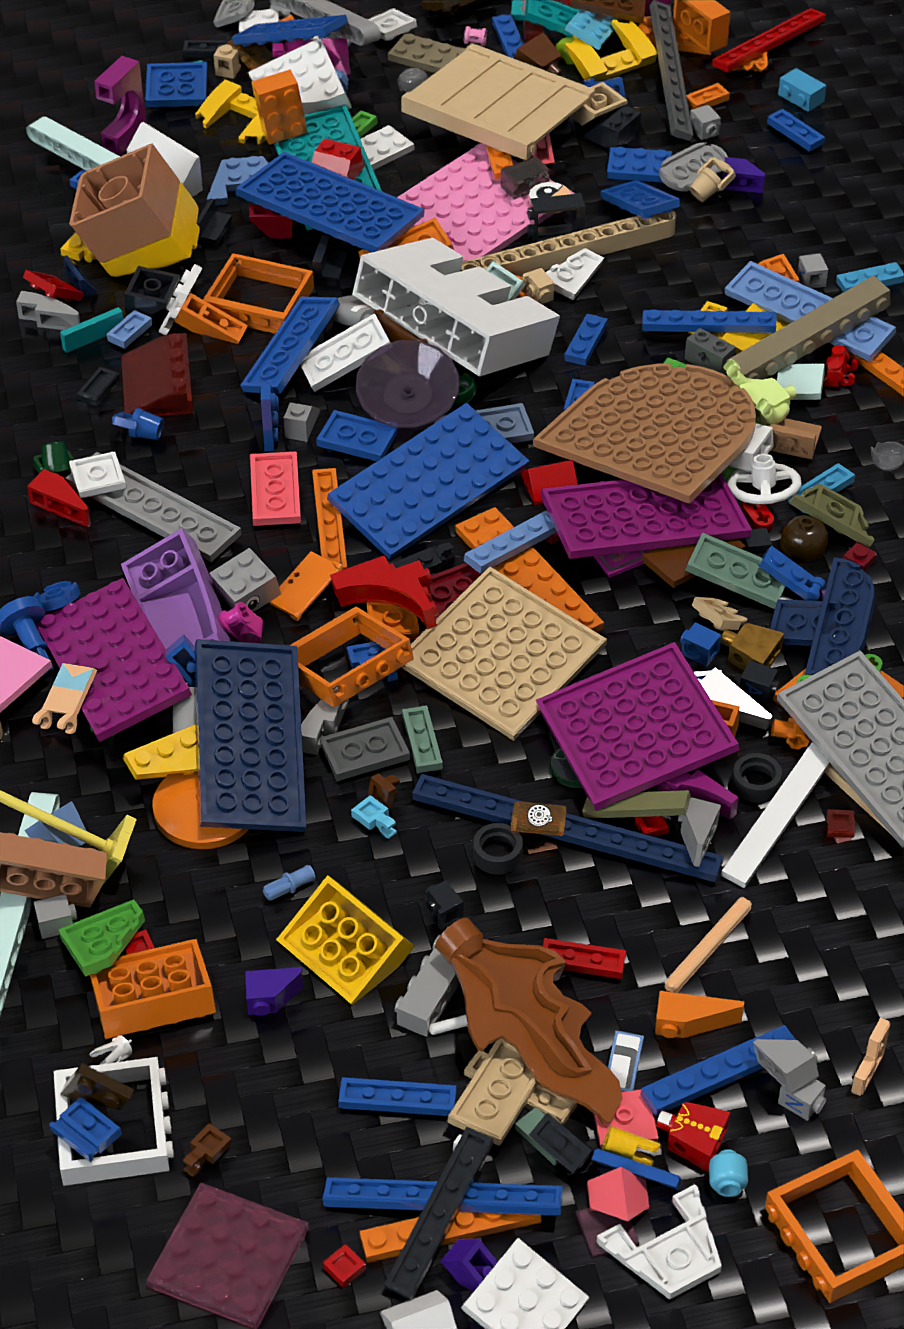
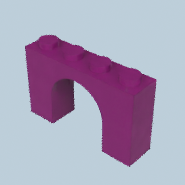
M121 56L94 81L97 99L115 104L122 97L117 117L101 132L103 148L117 155H121L129 147L139 125L143 122L146 123L140 63L125 56Z

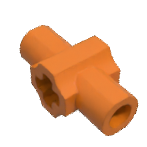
M789 718L788 721L773 720L771 736L786 738V743L790 745V748L800 749L807 747L808 743H812V740L793 718Z

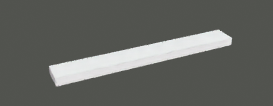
M813 742L723 868L721 876L743 888L746 887L831 763Z

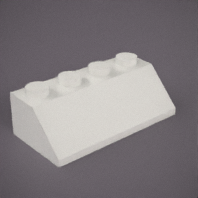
M141 123L127 149V153L153 143L190 195L193 197L201 192L202 179L199 156L146 123Z

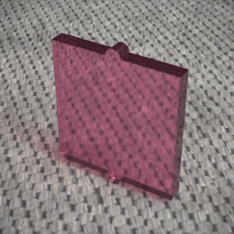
M590 1208L578 1210L575 1213L592 1259L610 1254L596 1242L597 1235L618 1224L623 1227L635 1246L640 1244L631 1220L625 1221L597 1210L590 1211Z

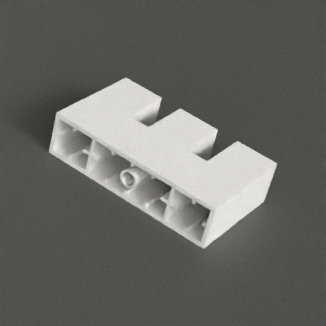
M429 238L361 255L352 295L375 310L382 309L384 311L383 314L420 339H427L428 344L476 375H486L549 355L560 315L529 296L507 301L511 285L480 266L460 271L464 256L438 240Z

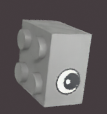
M250 548L209 573L215 592L231 609L237 603L243 602L254 612L281 595L276 576Z

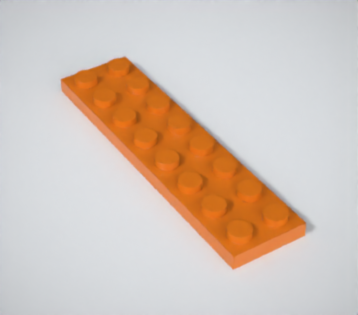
M494 507L455 525V532L471 549H474L514 528V526ZM532 546L492 567L596 633L604 629V622Z

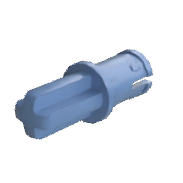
M306 865L290 874L284 873L282 878L265 885L263 893L268 900H273L288 892L294 893L296 888L315 881V873L310 865Z

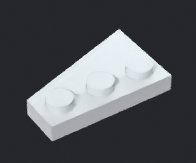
M585 248L568 257L564 263L553 265L546 274L554 282V290L574 300L602 265L604 258Z

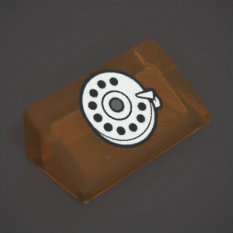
M516 801L513 805L511 830L562 836L565 830L567 808L562 805Z

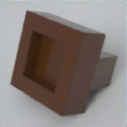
M378 773L371 777L368 796H372L390 809L393 807L394 798L398 796L395 786L400 784V780L395 775L383 777Z

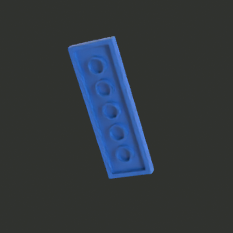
M346 15L254 24L232 36L234 44L249 46L254 42L262 45L269 41L279 43L284 39H287L288 42L298 40L299 38L309 40L315 36L322 39L329 37L330 32L341 30V26L348 23Z
M300 297L240 386L243 392L261 393V384H271L274 388V393L281 394L339 307L338 299L333 297Z

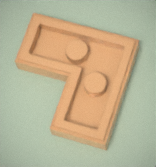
M883 1018L879 1019L869 1038L866 1055L854 1076L851 1092L859 1096L863 1095L885 1052L890 1022Z

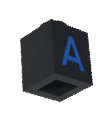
M749 661L740 679V689L752 699L767 704L771 695H775L780 686V681L777 680L778 670Z

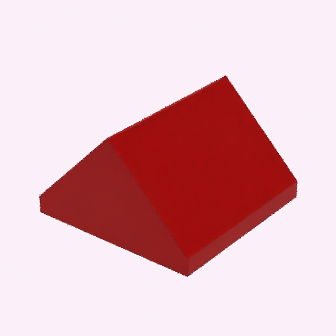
M573 460L521 470L520 473L534 505L543 503L541 490L544 488L578 485Z

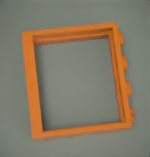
M232 253L203 300L248 325V328L276 334L300 297H309L314 289L313 271ZM237 275L297 289L283 313L223 299Z
M358 607L352 608L290 645L297 646L299 685L332 707L338 706L414 660L409 638ZM359 634H363L386 649L331 683L305 667Z
M859 1150L851 1152L767 1193L765 1209L769 1213L768 1219L772 1223H776L784 1243L793 1248L797 1254L799 1265L803 1270H808L813 1278L816 1290L820 1289L829 1303L904 1267V1212ZM849 1175L899 1246L835 1277L786 1204L843 1176Z

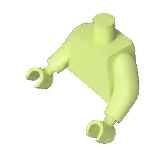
M730 359L723 366L734 384L740 389L744 388L752 398L756 412V424L765 426L768 424H778L787 417L790 411V400L797 396L794 386L790 385L783 388L774 378L764 380L747 378L739 371L740 366L733 359Z

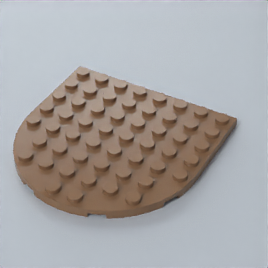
M671 363L644 365L621 371L620 376L610 380L605 378L593 385L533 439V444L536 448L690 504L748 446L755 432L756 412L753 400L744 388L740 389L730 377L720 372L688 364L686 368L671 367Z

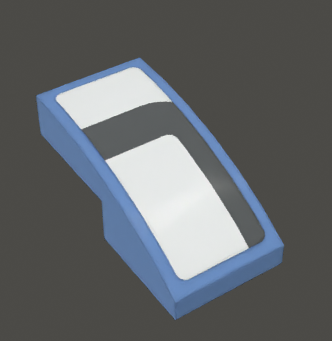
M616 1031L608 1068L618 1078L621 1092L633 1091L644 1036Z

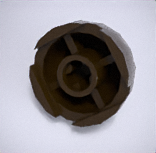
M807 515L796 516L790 519L783 527L780 538L782 552L790 559L793 556L800 558V562H813L824 556L828 546V532L825 525L820 520Z

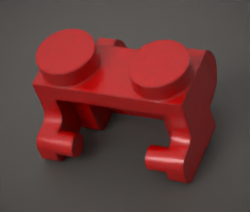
M838 345L832 348V355L826 361L828 375H824L823 386H850L854 383L855 376L853 373H849V379H845L847 371H855L859 363L854 358L852 360L853 365L847 364L850 356L844 346Z

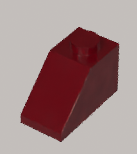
M249 205L250 221L266 235L277 239L292 238L291 218L263 208L260 205Z

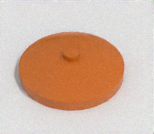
M198 771L189 775H184L183 773L169 774L156 789L153 798V813L156 825L165 837L178 845L192 849L218 848L236 841L249 830L200 827Z

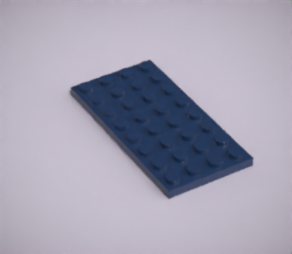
M196 639L195 674L200 827L304 832L306 829L297 646Z

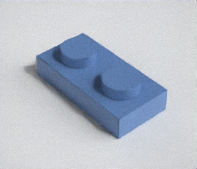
M135 310L132 311L107 333V341L125 349L152 325V318Z

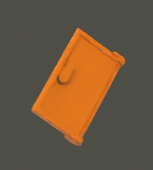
M311 551L280 585L281 595L268 603L289 614L292 619L299 621L302 618L301 615L330 584V574L342 571L344 567L336 561L331 562Z

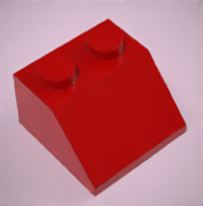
M324 138L314 151L313 164L352 180H355L364 168L361 147Z

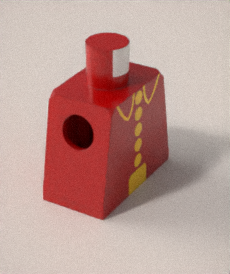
M685 1102L677 1116L661 1111L656 1127L670 1132L668 1138V1149L701 1169L709 1171L710 1160L717 1154L728 1130L730 1112Z

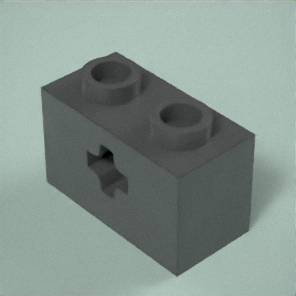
M699 328L686 339L685 360L696 366L712 369L725 375L727 371L723 366L727 363L728 359L735 356L736 347Z

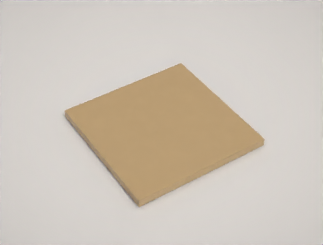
M489 567L436 619L437 626L426 629L411 644L414 660L405 664L402 668L514 741L541 713L536 704V699L565 688L607 644V639L494 568Z

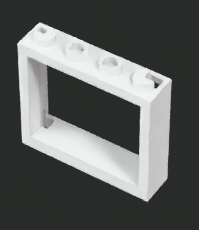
M153 1057L89 1066L120 1083L151 1079L157 1149L93 1158L94 1160L89 1162L87 1159L74 1160L73 1148L58 1137L60 1172L63 1185L169 1171L168 1158L174 1156L172 1141H166V1134H171L170 1117H164V1110L169 1109L167 1092H162L161 1085L167 1084L165 1068H159L158 1058ZM78 1068L54 1071L57 1120L60 1118L59 1115L70 1106L69 1097L62 1096L60 1093L65 1083Z

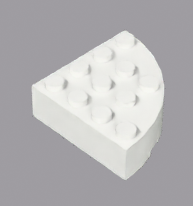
M319 38L248 72L252 81L291 69L298 82L304 115L346 104L347 109L352 108L328 52Z

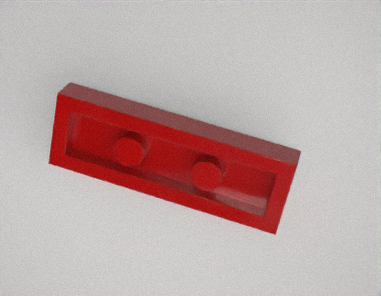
M544 938L543 947L554 950L567 962L563 970L622 979L626 950Z

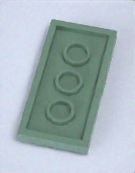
M702 533L685 569L687 572L775 609L777 600L780 599L785 588L783 583L758 566L762 560L761 557L705 533Z

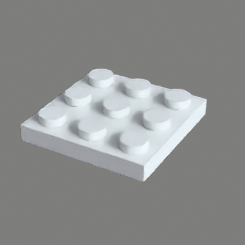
M517 1238L461 1309L485 1329H565L589 1297Z

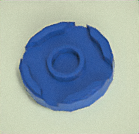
M63 581L47 586L44 589L45 593L40 595L37 592L33 597H37L46 612L72 603L79 597L80 589L76 582L72 584L71 581Z

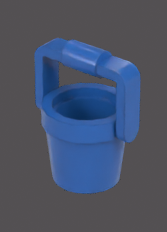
M136 408L133 414L121 412L112 417V424L129 428L130 437L158 440L161 436L164 419L143 409Z

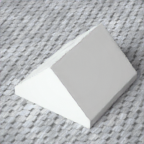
M438 1290L380 1311L387 1329H457L449 1300Z

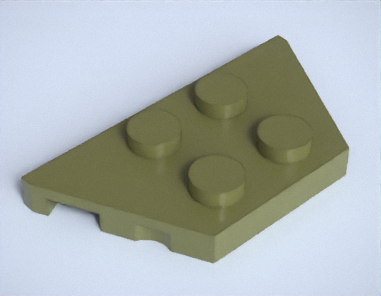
M820 483L813 488L804 490L801 495L795 494L789 504L832 527L836 532L844 534L868 548L874 542L873 536L867 535L866 530L869 525L863 516L864 513L861 506Z

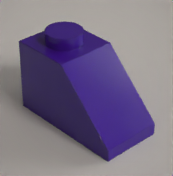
M725 157L724 162L729 164L736 174L735 178L724 188L725 190L763 193L764 172L746 159ZM723 171L722 180L728 175V173H725Z
M301 967L245 971L248 1015L277 1013L303 988Z
M458 1239L441 1260L456 1281L472 1292L477 1289L498 1263L480 1239Z

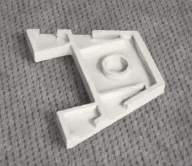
M696 1185L675 1194L672 1198V1203L686 1222L642 1246L636 1247L620 1224L597 1235L596 1242L599 1246L668 1299H672L721 1272L720 1259L712 1233L708 1228L706 1213L701 1205L699 1190Z

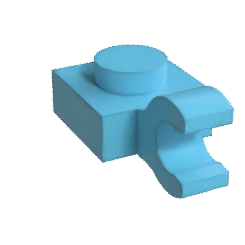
M368 796L351 810L352 817L369 830L377 826L383 836L388 839L397 833L392 828L396 822L389 817V809L372 796Z

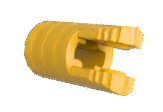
M610 1126L606 1132L602 1150L652 1166L654 1161L651 1157L636 1151L638 1147L656 1153L661 1144Z

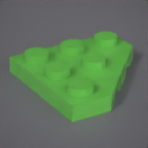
M131 900L60 928L58 932L61 940L83 974L88 976L90 974H97L113 965L144 923L145 918L143 911L136 901Z

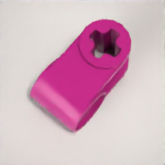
M239 602L233 609L219 613L218 619L221 627L239 642L261 643L263 620L252 612L246 604Z

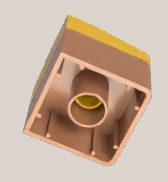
M153 143L84 172L79 178L69 224L112 277L134 274L138 266L158 269L190 258L192 250L197 248L200 230L196 224L198 206Z

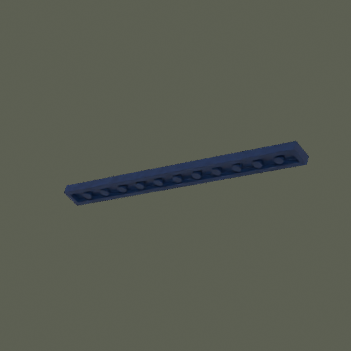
M421 774L412 793L413 800L489 821L507 824L518 829L716 882L723 863L722 855L706 851L700 866L697 867L693 865L685 845L550 809L551 816H553L551 823L549 822L541 827L533 826L527 820V812L534 804Z

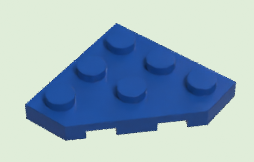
M261 384L265 451H274V442H278V428H274V426H279L277 412L279 411V398L274 393V388L271 384Z

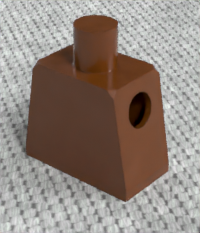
M544 33L517 48L514 56L515 60L558 76L562 73V70L557 67L561 54Z

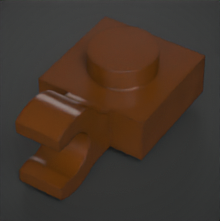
M209 1123L190 1142L192 1152L183 1160L187 1164L184 1171L194 1177L202 1168L205 1160L213 1164L232 1145L231 1138Z

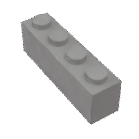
M439 936L434 942L433 951L430 956L426 955L424 957L420 972L417 976L411 978L407 993L404 997L400 996L395 1005L397 1025L426 1037L429 1035L430 1025L437 1022L460 984L453 965H450L435 948V943Z

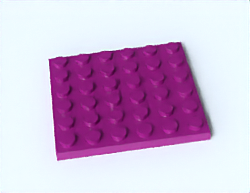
M675 642L536 699V704L595 811L739 751L737 740Z

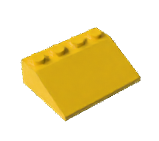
M328 875L276 939L352 1005L394 972L415 947Z

